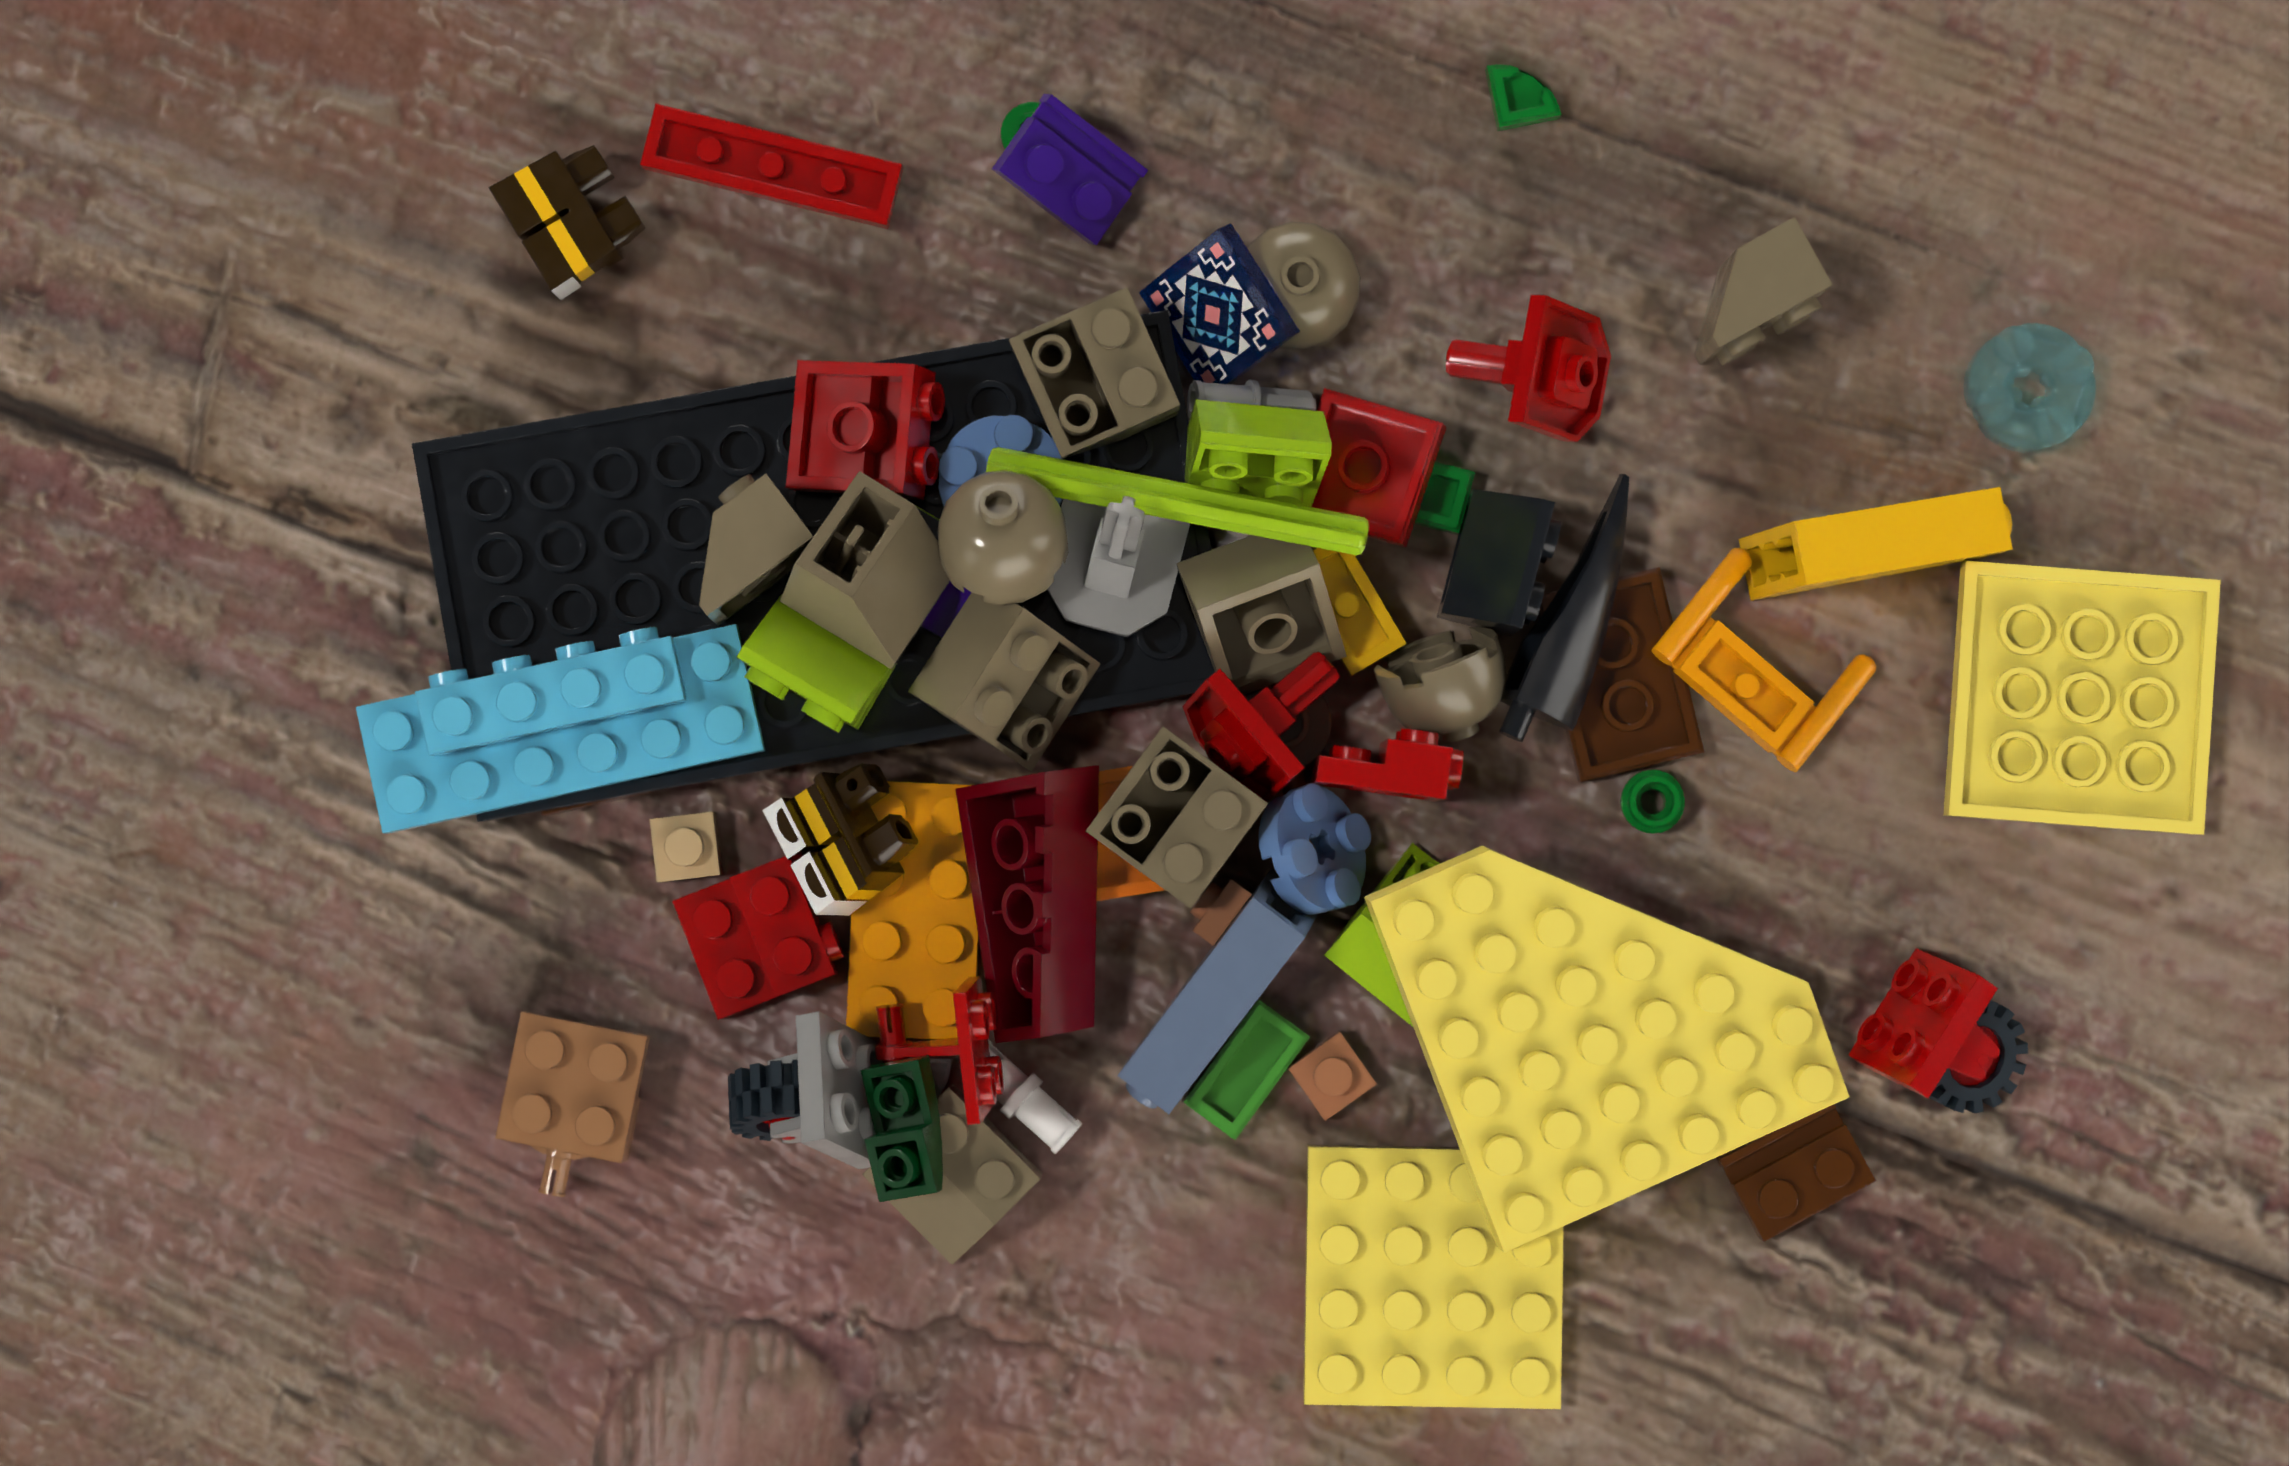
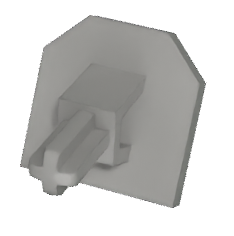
M1123 496L1121 503L1111 502L1107 507L1063 499L1061 509L1065 517L1069 553L1065 564L1062 562L1060 569L1054 574V582L1047 591L1064 620L1129 637L1165 616L1169 608L1178 573L1176 563L1181 561L1190 523L1145 515L1143 510L1134 507L1136 499L1130 496Z

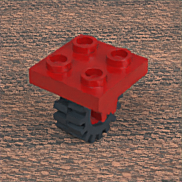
M1916 948L1909 960L1902 963L1894 973L1891 988L1876 1012L1869 1016L1861 1025L1857 1034V1041L1848 1056L1864 1067L1954 1111L1964 1113L1965 1109L1972 1113L1984 1112L1983 1103L1993 1108L2002 1103L1997 1093L1999 1090L2012 1094L2018 1085L2009 1080L2012 1072L2024 1074L2026 1064L2017 1061L2016 1055L2028 1054V1043L2016 1038L2025 1033V1030L2020 1022L2011 1019L2015 1014L2008 1008L1991 1000L1998 990L1996 986L1976 973Z

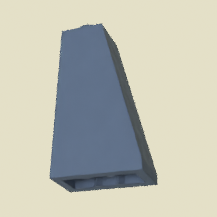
M1270 869L1239 913L1215 945L1212 946L1117 1075L1126 1082L1125 1086L1130 1095L1144 1106L1152 1109L1158 1106L1167 1114L1171 1113L1308 934L1318 914L1306 915L1286 904L1277 894L1270 881L1279 878L1277 872L1273 869Z

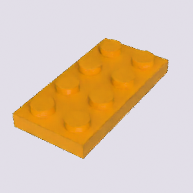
M887 781L890 786L889 794L873 804L871 808L878 822L889 814L901 815L909 822L918 839V844L899 861L905 873L851 914L846 1026L867 1037H880L876 1007L889 1004L890 1008L893 1004H903L906 1038L936 1040L958 1038L953 993L968 977L977 976L979 936L955 789L972 785Z

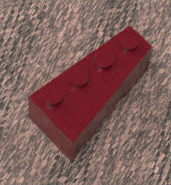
M1099 765L1046 771L956 788L987 992H993L996 1005L997 1028L993 1030L995 1043L1042 1038L1094 1027L1098 840L1087 833L1086 830L1098 815Z

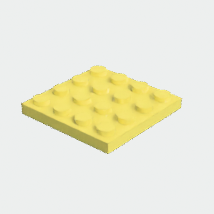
M1979 561L1961 562L1943 816L2204 835L2221 580Z
M1307 1145L1304 1405L1561 1409L1564 1226L1504 1253L1496 1245L1460 1148Z

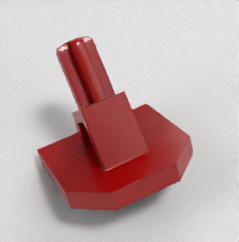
M1530 295L1522 341L1508 340V346L1458 339L1453 340L1446 354V373L1451 377L1501 384L1508 392H1513L1508 422L1560 441L1578 442L1600 419L1611 353L1600 317L1547 295Z
M1316 651L1310 654L1272 688L1270 686L1265 687L1248 701L1221 669H1218L1202 683L1182 707L1195 740L1205 750L1209 759L1261 799L1268 802L1305 768L1279 737L1299 721L1296 718L1339 681L1340 675L1326 656Z

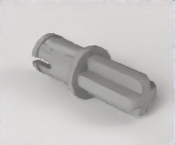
M1251 379L1246 381L1245 385L1206 383L1200 380H1193L1187 396V415L1189 420L1196 399L1316 411V399L1313 398L1312 393L1308 390L1260 387L1258 381Z

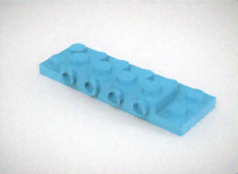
M733 624L678 637L667 636L659 638L657 627L633 630L619 635L621 647L596 652L594 641L569 644L555 649L557 661L532 666L530 655L505 658L492 662L494 674L470 680L467 669L445 671L428 676L430 685L428 689L415 691V694L357 706L356 712L382 833L389 834L765 751L751 682L744 678L748 668L744 662L737 658L738 653L743 647L738 625Z

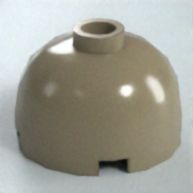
M1291 221L1267 229L1247 246L1236 268L1235 279L1242 288V290L1235 288L1234 292L1238 301L1237 306L1240 316L1241 313L1250 324L1249 328L1257 336L1252 327L1258 323L1254 314L1264 308L1268 317H1266L1264 312L1258 315L1262 322L1256 327L1261 335L1259 339L1279 349H1306L1327 344L1347 327L1359 303L1361 277L1353 253L1337 234L1315 223ZM1244 291L1253 308L1242 312ZM1270 323L1276 334L1267 340L1261 329Z
M1008 470L984 472L964 482L946 501L938 524L937 532L941 566L951 583L963 593L964 588H966L971 593L982 595L983 602L990 604L1021 603L1045 592L1054 582V574L1060 569L1062 562L1065 564L1069 553L1065 517L1051 491L1030 476Z
M1469 627L1472 639L1454 642L1451 631L1441 632L1411 642L1387 655L1386 659L1389 669L1386 670L1376 665L1374 672L1380 691L1392 715L1405 728L1439 733L1445 742L1463 740L1476 734L1480 730L1478 722L1490 716L1501 701L1507 681L1505 659L1497 634L1493 629Z

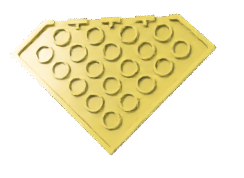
M1485 846L1477 847L1364 896L1497 1247L1504 1253L1849 1098L1809 982L1793 974L1769 966L1740 952L1692 934L1663 920L1608 899L1543 870L1531 867Z

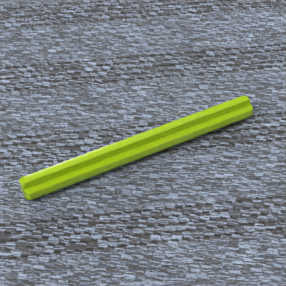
M1001 447L991 450L986 465V472L1008 470L1030 476L1048 488L1056 498L1107 507L1111 502L1121 503L1123 496H1130L1136 499L1134 507L1143 510L1145 515L1352 555L1363 553L1369 532V521L1361 516Z

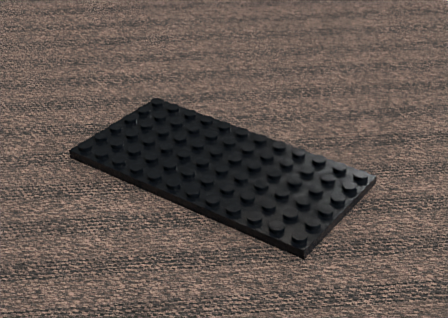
M1168 310L1141 314L1143 323L1179 400L1180 409L1178 415L1121 441L1064 458V460L1185 483L1189 422ZM1010 338L872 362L916 364L936 372L935 382H939L943 387L945 406L940 420L931 421L929 446L936 449L939 463L951 439L961 429L978 419L988 416L1019 415L1027 419L1028 422L1042 428L1052 438L1009 343ZM796 376L412 443L451 670L467 669L470 680L494 674L492 662L497 660L530 655L532 666L557 661L555 649L558 647L594 641L596 652L621 647L620 634L650 627H657L659 638L667 636L678 637L737 624L742 645H744L781 594H783L791 572L719 626L705 614L699 606L712 514L723 505L718 498L719 495L734 482L748 474L755 481L764 474H767L813 536L843 495V493L801 492L786 488ZM939 471L933 485H925L924 500L906 499L940 519L944 509L938 488ZM1190 523L1181 561L1212 550L1207 526ZM1179 570L1167 614L1129 637L1066 622L1047 590L1024 602L1016 603L1100 663L1097 671L1067 717L1193 695L1202 683L1215 673L1193 615ZM920 627L896 662V667L859 730L844 723L840 732L837 733L801 711L806 702V699L789 690L784 700H781L751 682L765 747L763 752L476 814L477 822H487L965 736L971 733L908 692L941 641L940 637Z

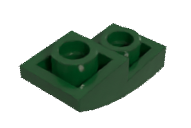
M929 1055L875 1064L860 1070L875 1134L865 1138L864 1141L879 1202L941 1191L943 1183L941 1126Z

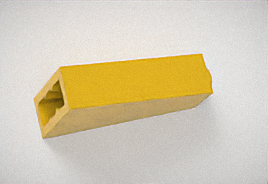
M2001 487L1797 520L1738 539L1740 548L1746 550L1752 558V564L1745 573L1750 601L1974 560L2013 550L2010 537L2012 517L2008 507L2004 504Z

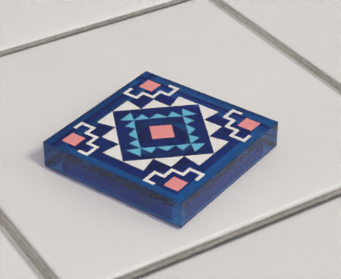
M1232 223L1217 229L1139 292L1151 313L1168 310L1175 351L1193 379L1206 383H1233L1300 332Z

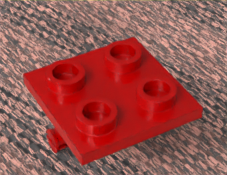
M981 976L968 977L953 993L958 1038L919 1042L906 1041L903 1004H893L890 1008L889 1004L877 1006L876 1011L878 1014L881 1044L875 1045L876 1059L883 1060V1063L924 1055H960L967 1125L981 1124L993 1105L996 1104L997 1095H1001L1004 1092L1000 1056H990L988 1043L990 1031L997 1028L995 999L992 991L983 992Z

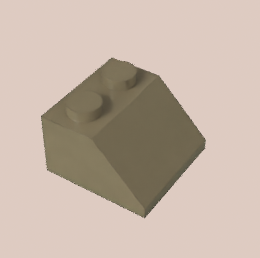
M748 474L734 482L719 495L718 498L723 505L712 514L699 606L718 626L792 572L795 562L813 538L811 532L767 474H764L756 481Z
M1250 535L1176 563L1193 615L1215 672L1221 669L1243 696L1278 683L1313 652L1319 651L1330 662L1347 657L1320 564L1310 546Z
M952 1083L937 1098L943 1157L942 1190L937 1193L891 1200L889 1202L953 1265L1041 1179L1042 1172L987 1117L983 1119L981 1124L967 1125L964 1094ZM869 1167L862 1175L875 1187L872 1170Z

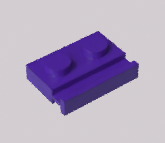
M1044 93L1039 100L1040 104L1031 117L1026 118L992 167V170L1088 244L1097 245L1132 195L1130 191L1139 178H1143L1146 175L1148 169L1055 96Z

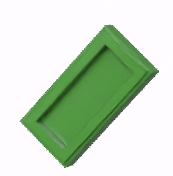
M1258 999L1184 1099L1183 1103L1236 1140L1310 1036Z

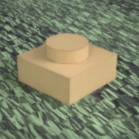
M716 812L649 819L657 883L723 875Z

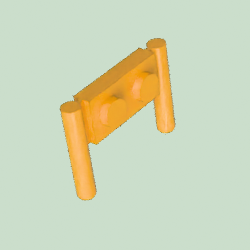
M1733 548L1651 651L1661 662L1671 666L1676 675L1768 753L1772 752L1784 767L1792 772H1798L1876 672V664L1868 655L1859 654L1855 656L1815 707L1813 705L1815 702L1722 622L1711 618V615L1752 564L1751 555L1746 550Z

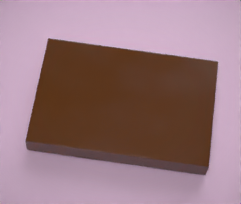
M1660 567L1619 576L1607 634L1586 701L1574 730L1566 729L1578 782L1705 753L1688 684L1673 672L1674 669L1671 666L1661 662L1651 651L1673 623ZM1558 591L1543 595L1538 613L1539 619Z

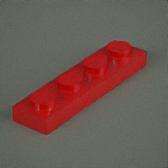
M655 103L640 162L644 170L884 229H889L904 169L900 163Z

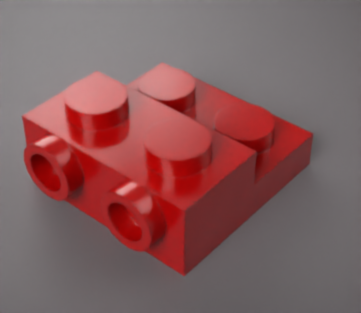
M797 360L786 488L801 492L844 493L860 471L905 499L924 500L925 485H933L939 471L938 453L934 447L929 446L931 421L940 420L945 406L943 387L939 382H935L936 372L916 364Z
M1401 728L1400 731H1396L1395 739L1388 738L1380 743L1377 763L1370 762L1371 750L1333 745V748L1330 747L1329 756L1319 755L1315 758L1311 783L1325 787L1438 802L1446 800L1447 790L1459 788L1464 750L1439 746V733Z
M783 856L672 901L718 1020L839 973L835 961L844 957L840 941L832 923L828 922L821 925L817 915H815L790 866L796 860H787L786 856Z

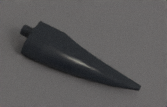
M1626 474L1619 475L1576 563L1546 611L1518 648L1508 671L1505 691L1501 702L1510 707L1499 732L1508 738L1523 742L1533 717L1573 731L1577 724L1607 634L1618 585L1627 521L1630 477Z

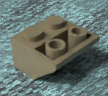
M1795 217L1737 248L1718 269L1694 352L1700 365L1717 356L1720 364L1724 366L1755 348L1756 344L1766 339L1762 331L1772 326L1778 336L1809 319L1812 313L1822 308L1818 297L1833 284Z
M1128 287L1009 339L1012 350L1061 459L1121 441L1175 417L1179 413V400Z
M859 471L795 562L780 602L892 669L950 583V579L941 566L939 543L916 505Z
M971 593L908 692L1032 772L1097 671L1100 663L1016 603L990 604L983 602L982 595Z
M1163 726L1087 828L1086 832L1191 909L1268 803Z

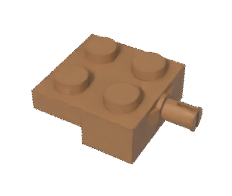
M528 1011L521 1012L495 1139L530 1145L540 1153L546 1154L541 1185L538 1190L539 1193L546 1195L552 1193V1196L565 1197L572 1160L591 1157L623 1163L629 1159L641 1100L638 1094L650 1035Z

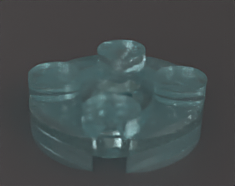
M2026 323L2005 328L1978 348L1969 362L1963 386L1967 408L1971 407L1973 417L1980 424L1977 427L1984 436L2003 448L2018 452H2034L2060 444L2082 427L2092 410L2096 393V381L2093 374L2094 361L2087 349L2079 346L2070 335L2053 326ZM2030 371L2040 376L2039 383L2045 386V395L2035 397L2031 405L2021 401L2022 391L2014 387L2015 378H2025Z

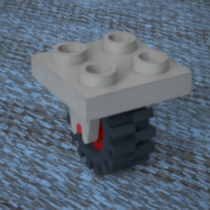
M819 1011L797 1015V1053L769 1060L766 1066L761 1063L751 1064L750 1069L741 1067L735 1070V1074H729L730 1130L735 1135L742 1134V1137L749 1139L759 1136L760 1140L767 1141L773 1138H781L782 1143L785 1144L801 1142L857 1169L871 1167L864 1139L875 1134L860 1070L871 1065L883 1063V1060L876 1059L875 1040Z

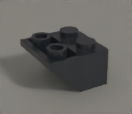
M1473 489L1468 497L1437 618L1471 627L1491 628L1495 633L1509 637L1521 630L1523 624L1529 626L1531 620L1536 621L1545 590V583L1535 581L1539 563L1545 564L1547 558L1551 559L1553 557L1562 521L1551 518L1555 502L1541 498Z

